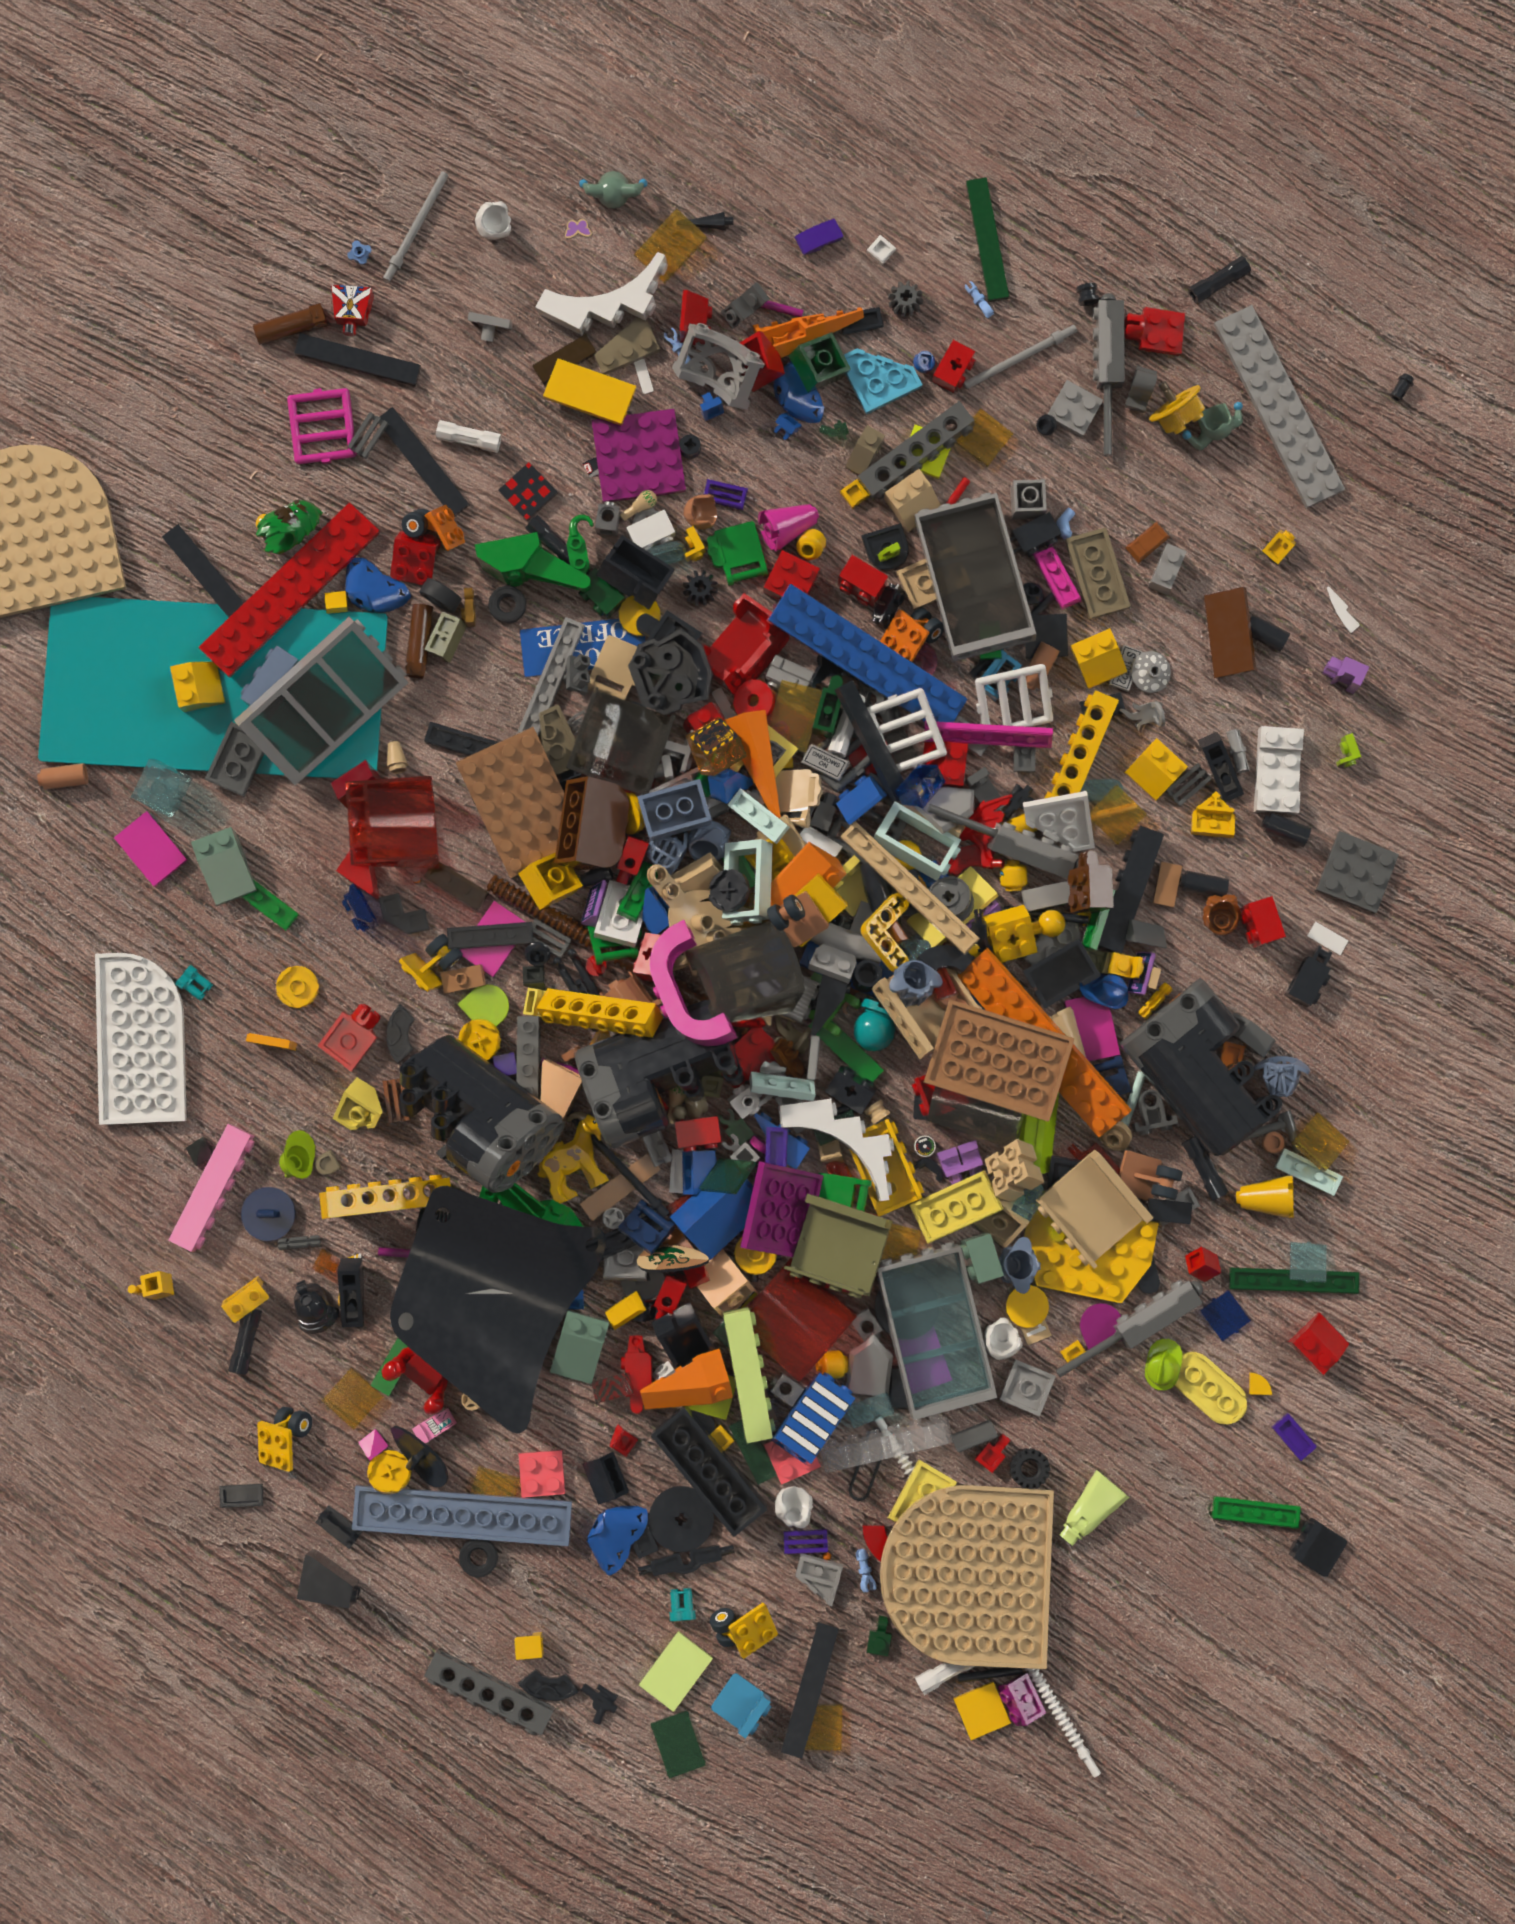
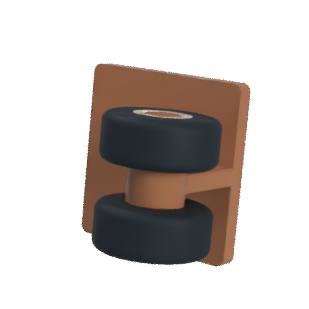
M807 891L798 896L789 895L784 898L783 905L775 904L767 909L768 917L773 926L784 933L794 948L829 927L828 922Z
M1125 1150L1119 1177L1139 1199L1148 1201L1149 1198L1153 1199V1195L1176 1200L1178 1190L1172 1187L1174 1181H1181L1183 1172L1175 1168L1162 1166V1161L1159 1159Z

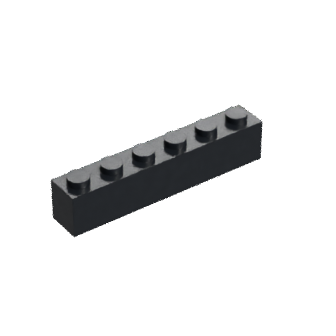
M1141 825L1137 830L1133 829L1129 839L1132 842L1130 850L1126 849L1122 861L1125 862L1123 870L1119 869L1115 878L1118 884L1116 889H1114L1116 890L1113 897L1114 908L1109 910L1098 948L1111 953L1122 954L1127 941L1125 939L1129 919L1134 920L1164 837L1163 833Z

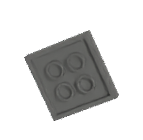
M1338 831L1315 891L1376 914L1399 854Z

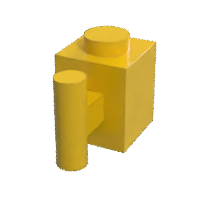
M162 1271L140 1276L141 1285H130L128 1287L129 1293L153 1300L174 1295L172 1274Z

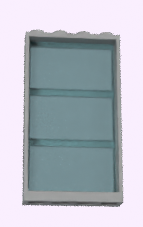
M954 1242L942 1244V1248L933 1250V1248L923 1249L920 1251L921 1254L912 1255V1253L900 1255V1259L894 1261L891 1258L881 1260L876 1274L910 1416L913 1420L997 1398L962 1249L958 1244L954 1245Z

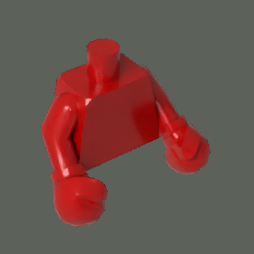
M409 1347L403 1348L397 1357H394L384 1365L381 1372L385 1380L392 1381L400 1377L401 1374H404L427 1394L431 1395L423 1406L426 1414L437 1415L443 1409L444 1392L448 1380Z

